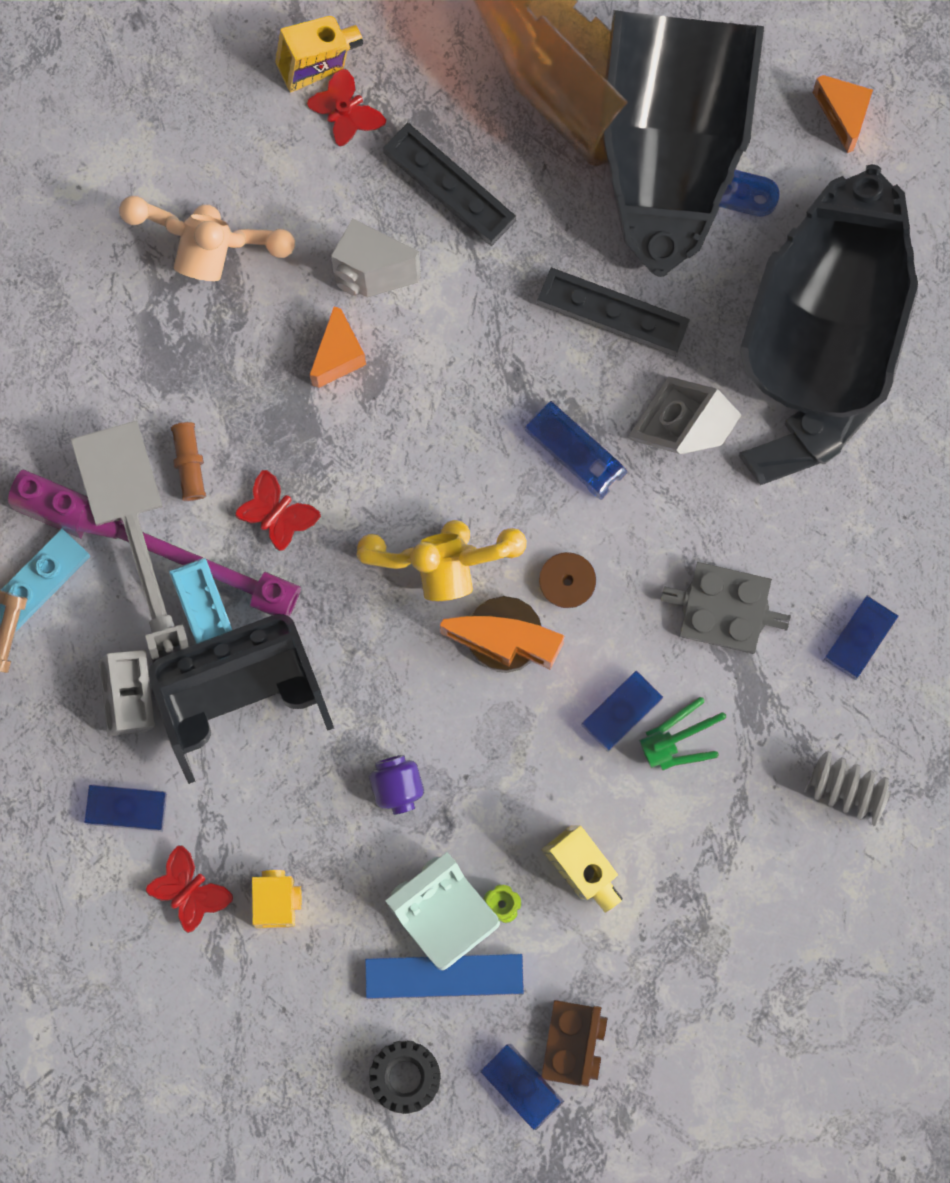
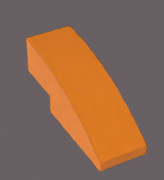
M493 616L443 619L440 624V634L508 667L515 654H518L551 670L565 638V635L539 625Z

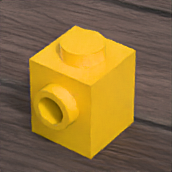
M284 870L262 871V877H252L253 926L255 928L295 927V910L302 909L301 886H294V879L292 876H285Z

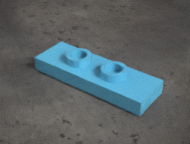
M63 529L1 589L2 591L28 598L25 610L20 611L15 632L91 557ZM0 604V626L6 607L3 604Z
M206 557L169 570L196 644L233 630Z

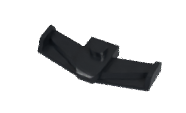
M879 406L868 413L845 418L815 416L798 411L786 419L784 423L790 431V435L739 452L738 456L760 486L812 466L826 464L841 453L844 445Z

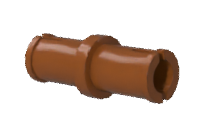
M184 422L172 425L170 428L173 434L176 453L173 464L174 468L179 471L182 500L196 501L204 499V497H207L201 471V465L204 464L203 456L198 453L195 423Z

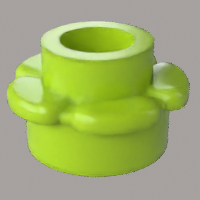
M497 885L494 890L487 891L483 898L497 915L499 921L503 923L513 921L518 915L517 910L521 908L519 894L513 892L512 888L507 885ZM500 901H504L506 903V906L504 908H500L498 906V903Z

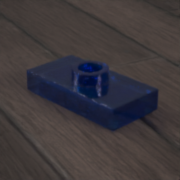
M866 595L824 660L854 680H857L899 616Z
M636 670L582 722L581 726L609 752L663 700V696Z
M89 785L84 823L93 826L163 832L167 793L163 791Z
M506 1044L480 1071L533 1130H537L565 1102L512 1044Z

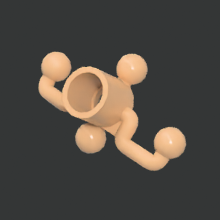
M138 196L125 198L119 206V214L125 223L139 225L148 219L165 226L170 233L180 236L173 268L180 274L199 280L219 281L221 279L228 247L240 248L244 244L266 245L268 252L277 258L289 256L295 248L293 235L284 229H276L274 231L239 229L232 233L228 224L221 220L219 211L211 205L197 207L193 214L184 222L179 221L174 214L153 206Z

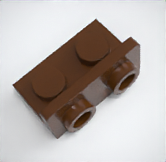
M554 1000L541 1080L586 1088L589 1087L590 1079L598 1080L601 1057L595 1056L594 1052L596 1040L604 1041L608 1017L600 1016L602 1007H591Z

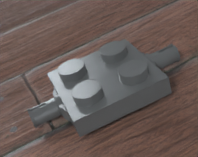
M697 562L693 581L686 591L664 586L660 601L683 606L684 620L680 637L750 654H755L759 634L765 625L787 631L791 615L769 611L768 594L772 581L771 578Z

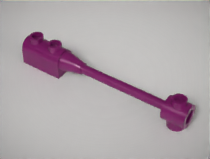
M22 469L14 479L8 495V504L14 511L56 529H63L66 533L80 539L85 532L113 539L119 538L129 542L122 520H115L96 526L86 495L25 469ZM142 532L148 551L166 559L186 565L203 558ZM206 559L214 579L252 595L250 607L269 615L284 614L289 617L291 616L299 598L301 586L266 571L257 581Z

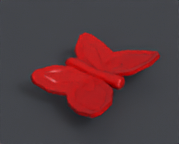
M341 69L333 75L329 81L328 90L316 93L307 102L308 107L313 111L328 115V122L335 121L333 134L336 144L340 147L345 146L354 137L357 130H377L385 126L387 121L380 111L368 105L357 106L363 102V98L361 95L352 98L356 91L354 77L346 69Z
M262 470L255 479L253 486L254 499L241 505L236 510L235 516L239 520L248 523L261 522L260 528L262 530L269 528V538L275 549L283 551L291 543L295 531H305L314 526L320 519L321 514L319 510L309 504L296 503L287 507L292 501L288 495H285L279 502L281 488L276 476L268 470Z
M178 845L169 855L166 863V875L158 877L148 884L146 893L161 901L172 900L170 903L171 908L176 909L179 907L178 918L184 931L190 933L199 926L205 912L215 913L225 909L233 901V894L226 887L213 883L200 886L205 881L204 875L200 873L193 879L195 864L192 855L183 845Z

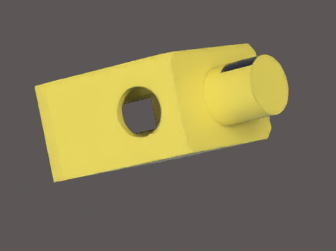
M570 825L541 849L581 899L588 900L593 897L604 913L622 901L623 897L611 883L618 874L581 825ZM588 865L594 870L593 878L589 881L583 877L584 869Z

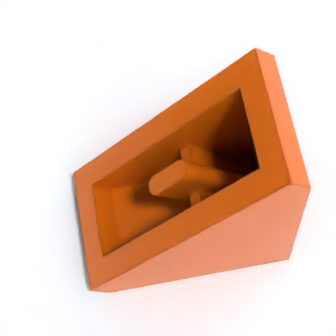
M822 75L816 79L812 93L846 152L849 153L854 151L873 89Z
M335 306L333 307L310 372L312 386L318 388L366 365L365 353L342 309Z

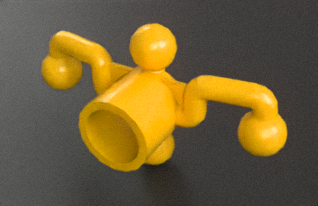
M452 520L444 524L441 534L428 536L422 539L415 547L405 549L397 554L386 552L387 546L385 541L379 535H364L357 544L356 556L363 564L393 569L405 568L412 563L413 567L420 572L424 598L430 601H446L466 596L473 591L469 566L504 557L511 559L519 557L526 548L527 540L519 529L508 528L499 533L496 544L476 548L473 545H467L470 539L468 526L463 521Z

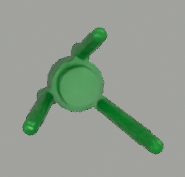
M699 697L658 727L646 731L647 737L640 739L639 742L650 767L653 768L660 765L662 771L677 765L718 758L719 753L717 751L672 757V755L678 753L675 743L726 719V714L721 712L673 735L669 731L664 733L704 703V698Z

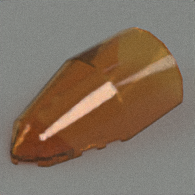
M473 0L514 88L588 164L597 167L607 163L602 135L628 103L605 79L611 29L597 16L590 21L574 6L578 0Z

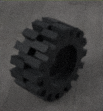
M408 1040L396 1041L382 1048L379 1054L372 1060L373 1063L369 1069L370 1089L376 1100L390 1111L402 1114L418 1112L429 1105L439 1091L441 1080L439 1065L434 1055L421 1044ZM404 1061L416 1065L421 1075L418 1087L409 1093L396 1091L391 1086L389 1079L392 1068Z

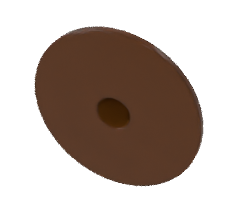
M571 552L559 553L552 556L543 565L539 576L540 589L545 598L553 605L561 608H575L587 602L592 596L596 587V574L591 563L583 556Z

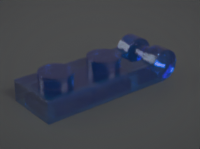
M552 401L525 426V432L586 485L588 490L600 500L610 492L609 487L615 480L621 481L628 473L626 468ZM597 462L605 468L599 477L590 471Z

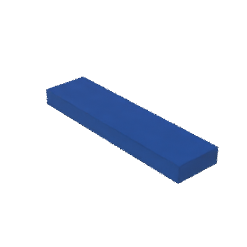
M522 954L462 956L445 970L437 969L428 957L365 959L366 999L524 994Z

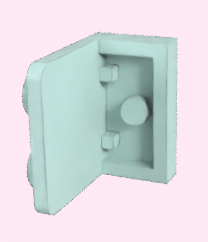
M448 852L441 857H435L428 861L422 868L421 873L411 881L399 884L392 891L391 896L385 900L398 921L439 970H445L494 932L500 925L497 915L467 881L458 864Z

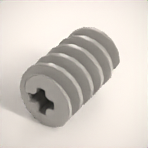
M826 751L817 761L804 793L811 786L815 787L814 799L819 800L826 792L829 793V806L831 807L840 799H843L844 813H847L856 805L858 806L857 819L861 820L868 812H871V825L876 826L891 794V791H888L889 779L883 777L875 785V773L873 771H868L860 778V765L854 764L848 771H845L846 759L841 757L831 765L832 754L830 751Z

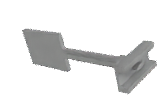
M137 420L71 439L96 526L115 520H122L152 617V620L149 622L152 633L145 635L152 662L154 663L159 659V651L171 652L173 647L179 645L181 650L189 647L183 624L174 626L172 616H167L138 519L140 513L163 506Z

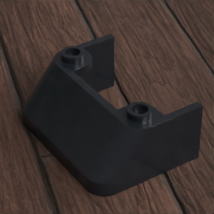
M284 614L271 615L157 659L148 671L149 680L171 747L188 784L196 781L186 753L203 747L209 741L211 728L208 720L280 693L284 704L291 709H304L317 704L327 731L334 729L295 623L291 617Z

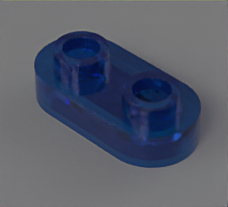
M735 169L734 178L731 184H728L731 192L723 195L719 207L757 217L771 214L776 209L780 198L777 184L767 177ZM762 195L766 198V202L759 204L754 200V197Z

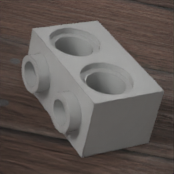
M146 651L107 653L98 661L107 736L145 733L155 727Z

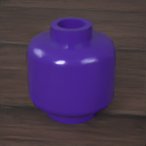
M405 755L393 756L376 762V769L369 775L376 805L382 809H392L393 815L414 810V802L424 795V786L416 762L406 760Z

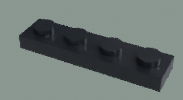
M407 122L383 147V153L491 247L516 222V215L410 123Z
M552 267L537 299V305L675 357L690 322L689 318Z

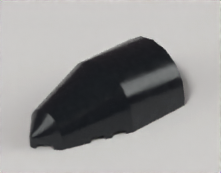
M613 10L600 127L624 243L655 276L664 277L668 275V272L700 251L720 208L719 204L728 184L730 185L734 178V171L743 152H746L750 143L764 26Z
M866 165V171L847 179L841 176L831 180L806 211V217L797 229L793 227L787 235V241L778 252L774 251L768 258L740 346L741 358L747 376L764 394L788 408L815 416L850 417L868 413L887 400L893 385L918 295V278L915 272L914 251L910 238V224L905 192L897 184L893 186L881 173V167L878 165Z

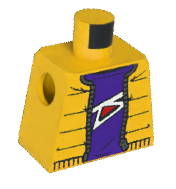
M326 16L280 29L275 63L289 92L299 90L343 69L347 51L363 45L362 35L356 25L340 29L333 16Z

